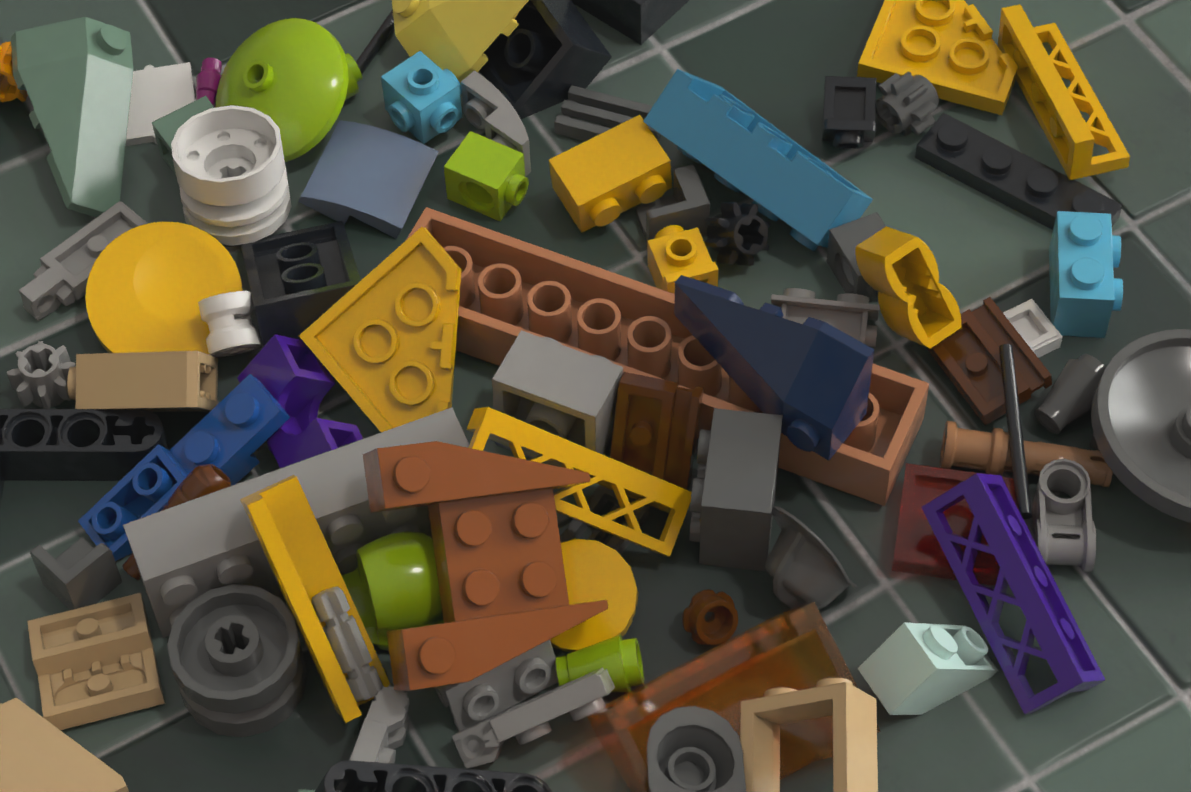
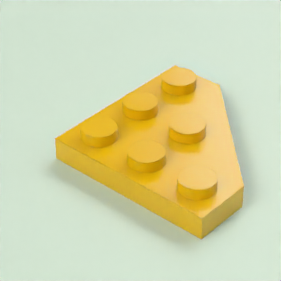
M884 0L858 62L857 77L877 78L876 82L883 83L895 73L902 76L907 72H911L912 76L921 75L928 79L936 89L939 99L1003 115L1016 80L1018 65L1008 52L1002 53L992 39L993 30L974 4L968 6L965 0Z
M421 227L299 335L380 432L452 407L461 268L426 228Z

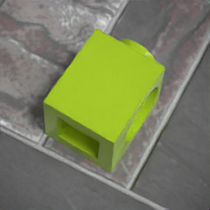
M472 131L467 134L444 165L447 199L500 222L512 205L518 206L522 202L528 189L529 179L525 177L524 153Z

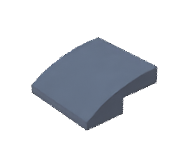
M339 120L298 202L337 222L343 221L344 225L349 216H352L397 239L439 151L385 129Z

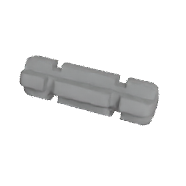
M338 586L319 592L312 597V604L319 620L326 623L323 630L342 672L348 675L346 681L357 702L370 699L378 694V690L383 689V684L376 668L369 665L372 658L355 618L352 615L348 616L347 611L351 608L345 594Z

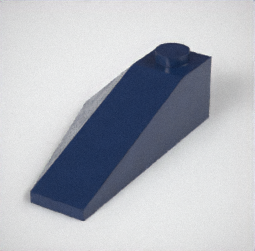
M683 275L675 281L674 315L763 413L783 415L782 434L786 435L797 448L806 452L813 451L829 461L866 415L874 349L824 321L808 317L803 324L782 318L784 315L781 307L765 302L758 310L744 305L735 292Z

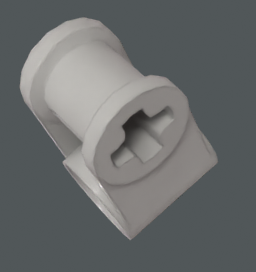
M1053 460L1041 470L1032 503V537L1047 565H1077L1081 567L1082 571L1092 572L1096 558V528L1092 520L1091 481L1088 472L1083 466L1072 460ZM1051 491L1064 492L1071 498H1058Z

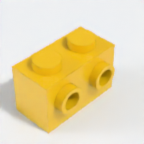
M641 115L623 122L548 160L552 188L581 233L595 226H606L616 220L621 213L640 203L648 204L654 202L666 190L672 188L671 160L647 124L643 122Z

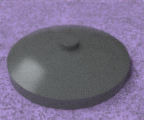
M1174 329L1140 337L1126 345L1112 358L1095 389L1092 400L1091 421L1098 448L1105 462L1117 478L1147 504L1172 517L1191 523V329Z

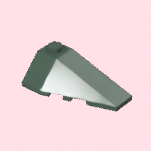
M80 17L16 31L11 37L13 77L18 89L27 91L34 108L29 117L34 129H42L51 150L46 159L67 209L97 218L120 201L133 79L130 32L88 17Z

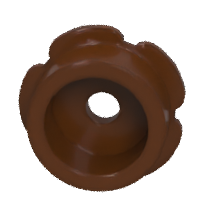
M706 589L692 597L689 607L683 612L682 624L684 630L691 633V638L696 643L717 645L730 639L736 631L738 613L732 598L723 591L715 593L711 589ZM712 612L711 618L705 621L706 613Z

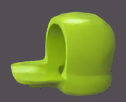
M398 532L376 539L356 550L358 567L353 572L341 576L372 644L381 650L389 651L387 631L444 623L433 540L430 536L420 532Z

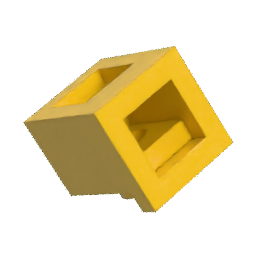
M670 225L658 231L654 239L647 240L648 268L656 288L675 294V281L681 275L718 287V267L715 261L712 262L698 227L684 231L683 227L679 225Z

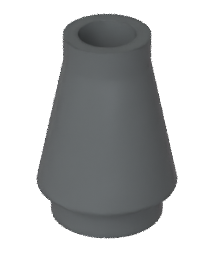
M1081 354L1077 359H1069L1043 403L1034 412L1040 424L1048 431L1060 434L1066 426L1090 411L1095 389L1106 366L1088 354Z

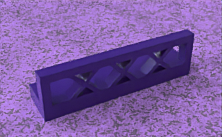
M976 473L921 507L1024 714H1032L1070 692L1087 691L1105 681L1001 475ZM963 499H966L974 515L968 538L954 534L943 511ZM982 535H984L988 544L981 542ZM959 544L966 546L964 553ZM978 550L993 554L1000 566L995 589L980 585L973 573ZM1008 586H1010L1014 596L1007 594ZM985 595H986V596H989V597H992V600H991L990 605H989V603H988V601H987ZM1004 602L1019 606L1026 618L1021 641L1005 636L999 625ZM1035 638H1036V640H1037V642H1038L1040 648H1039V647H1036V646H1033V643H1034V639H1035ZM1011 648L1018 650L1017 657H1015ZM1030 654L1046 659L1058 683L1034 695L1025 677Z

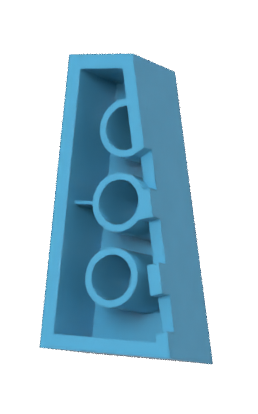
M676 70L643 120L644 123L677 145V149L688 158L699 164H704L714 171V177L719 182L739 193L742 191L752 198L753 202L751 204H757L758 211L764 216L776 222L780 218L793 227L789 234L799 243L813 251L818 246L828 248L829 229L859 219L873 200L723 87L682 70Z

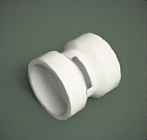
M228 292L211 296L198 302L201 319L208 324L210 331L206 338L209 355L214 357L232 356L246 353L262 346L259 329L252 325L250 317L254 311L251 292Z

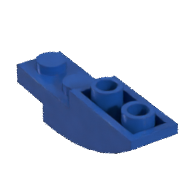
M249 374L170 450L158 444L84 514L78 522L96 546L104 543L112 551L115 561L132 553L123 524L160 512L180 483L199 465L213 464L229 477L231 486L235 485L260 463L253 452L277 431L290 416L262 382Z

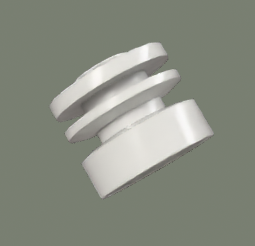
M230 105L210 108L196 114L178 128L171 147L185 221L188 225L209 233L223 245L234 246L254 243L273 234L286 222L292 205L280 128L270 116L254 108Z

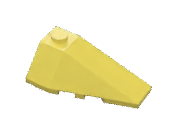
M392 0L395 36L410 57L422 51L442 70H450L461 84V81L474 70L479 72L489 60L484 52L500 33L509 37L519 24L515 18L529 0Z

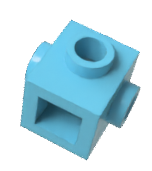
M422 51L417 52L381 76L385 110L401 131H410L423 144L439 133L449 131L458 120L463 118L460 97L462 88L457 77L448 69L442 70Z

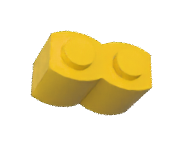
M886 226L856 246L855 255L859 271L864 280L873 289L878 291L881 314L887 325L896 334L931 349L961 328L959 306L952 293L939 283L936 259L924 241L911 234Z

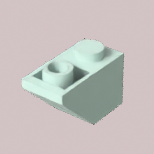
M906 622L857 668L889 715H922L990 679L999 671L987 655L988 646L986 642L970 627L965 625Z

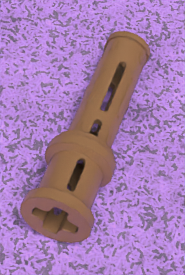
M947 421L942 439L940 470L949 471L952 466L984 470L986 474L1001 476L1004 471L1013 472L1008 432H1003V429L993 428L991 433L962 429L957 427L956 422ZM1023 440L1027 474L1040 476V472L1046 464L1053 460L1067 459L1083 466L1089 474L1090 484L1103 487L1110 486L1113 472L1105 462L1100 451Z

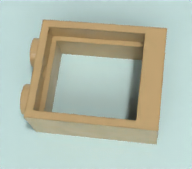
M824 678L818 680L814 688L803 690L785 687L771 688L764 692V697L741 701L740 743L743 750L746 792H780L781 724L833 715V792H878L876 698L853 686V682L848 679Z

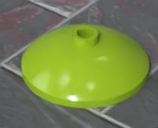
M290 18L270 23L249 36L236 49L227 62L219 81L215 108L230 105L249 107L270 116L280 128L285 162L296 159L311 150L326 136L342 110L349 78L344 50L339 41L328 30L310 20Z

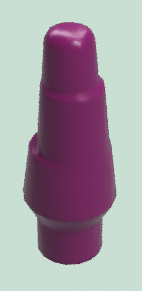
M205 58L202 61L201 71L196 77V100L206 96L214 107L219 81L222 76V62L220 60Z

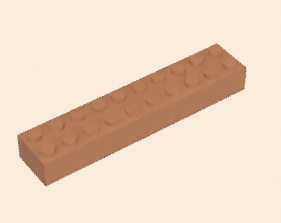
M427 207L407 237L408 239L421 227L426 228L461 268L456 351L500 366L522 330L539 337L552 338L566 347L589 355L605 357L612 363L624 367L623 373L628 372L678 382V387L694 390L695 386L703 387L697 433L698 439L700 429L711 430L714 408L763 413L674 315L675 294ZM873 364L866 415L832 458L828 461L813 451H803L797 448L786 435L781 433L778 468L885 506L924 420L929 383Z

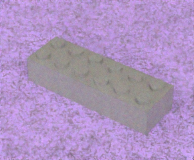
M448 408L123 524L162 637L170 635L173 622L186 605L208 590L238 584L260 587L275 596L283 594L240 499L292 475L297 476L340 573L347 574L353 572L358 567L356 550L381 537L393 533L411 531L424 533L432 538L428 506L370 513L363 454L377 448L432 441L468 448L469 442L453 408Z

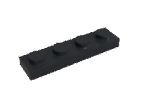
M944 112L916 146V159L1052 230L1057 211L1111 214L1112 227L1120 217L1122 204L1076 180H1069L1068 176Z

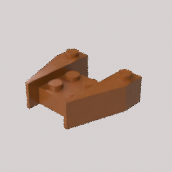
M438 441L377 448L363 454L370 513L428 506L444 623L387 631L394 690L411 691L469 682L608 609L607 600L569 604L553 489L590 482L589 473Z

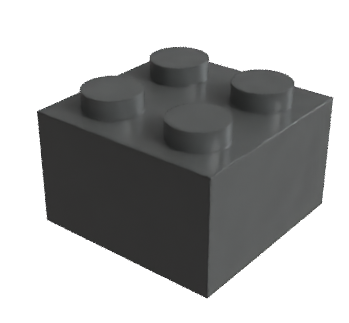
M714 408L711 430L700 429L697 463L699 465L697 478L693 479L690 505L692 517L689 541L700 542L699 564L767 572L765 566L770 548L773 521L772 508L775 504L783 415Z

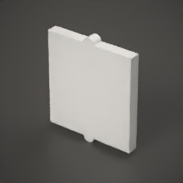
M190 62L156 68L152 65H147L144 70L133 71L126 146L150 142L157 144L152 122L196 101Z

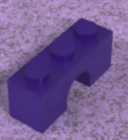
M275 334L237 377L239 383L249 374L260 380L290 416L267 439L268 448L275 456L280 468L363 439L357 425L317 418L319 405L323 397L336 383L331 373L303 340Z

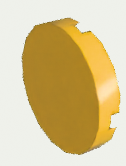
M572 539L562 542L561 549L569 604L607 600L608 609L551 638L552 647L572 653L620 634L623 637L633 622L632 619L636 613V605L638 603L639 592L631 567L617 550L597 540Z

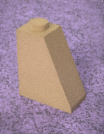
M200 351L76 354V367H70L68 371V395L71 400H76L75 409L210 412L217 405L218 358Z
M14 698L5 703H0V792H129L120 774L21 700Z

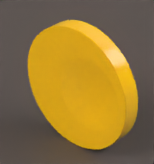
M153 222L137 226L122 233L100 253L92 266L87 280L86 309L95 335L109 353L200 351L209 354L206 338L210 331L208 324L201 319L198 302L218 294L243 291L239 270L231 254L212 235L184 223Z

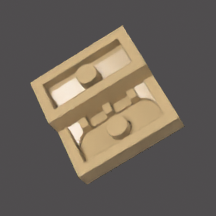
M141 593L27 621L32 661L39 681L43 718L59 730L165 704L151 632Z

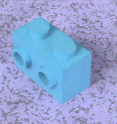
M1057 211L1049 246L1050 319L1062 336L1105 338L1112 311L1121 310L1123 280L1114 278L1113 267L1118 268L1120 264L1121 237L1112 235L1111 214Z

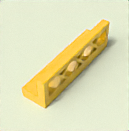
M1021 4L1001 8L998 47L1002 53L1008 52L1018 65L1016 81L1069 180L1128 168L1130 155L1056 23L1033 27ZM1042 43H1049L1053 50L1050 55H1048ZM1061 78L1070 81L1071 84L1068 89ZM1080 111L1089 115L1087 122H1085ZM1094 144L1106 147L1109 153L1092 157Z
M490 407L474 408L466 429L474 433L468 448L483 451L487 440L490 439L511 448L515 458L526 460L524 455L526 454L534 457L529 461L546 462L553 466L589 473L590 482L566 487L554 493L556 512L663 556L670 557L691 502V491ZM595 483L611 489L616 495L620 508L602 516L592 513L582 489ZM573 494L577 506L561 499ZM628 497L636 500L630 503ZM649 505L669 513L659 540L642 533L633 510ZM624 515L628 527L612 520Z
M292 475L240 499L290 611L294 615L295 622L335 710L347 723L361 716L362 714L358 706L374 699V697L359 702L355 700L346 681L348 675L341 670L323 630L326 623L319 620L312 604V597L321 591L337 586L344 592L351 608L347 611L348 616L352 615L355 618L372 658V661L369 663L370 667L374 666L384 687H388L391 684L297 476Z

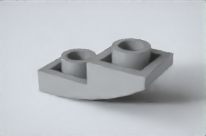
M474 70L461 81L464 115L474 127L485 129L486 138L524 153L526 177L531 173L529 138L519 115L505 96L491 82Z

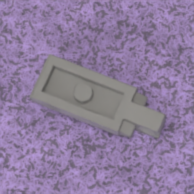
M117 202L40 258L42 266L33 274L35 279L19 289L24 309L39 321L57 310L61 303L64 306H68L74 303L75 299L79 300L86 295L87 280L92 266L105 247L122 233L148 223L123 202Z
M602 667L457 732L452 738L466 769L494 762L498 759L503 743L508 738L515 736L519 745H522L551 732L552 729L548 723L551 719L569 712L572 720L577 721L605 708L606 705L602 697L608 695L615 686L608 670H604Z

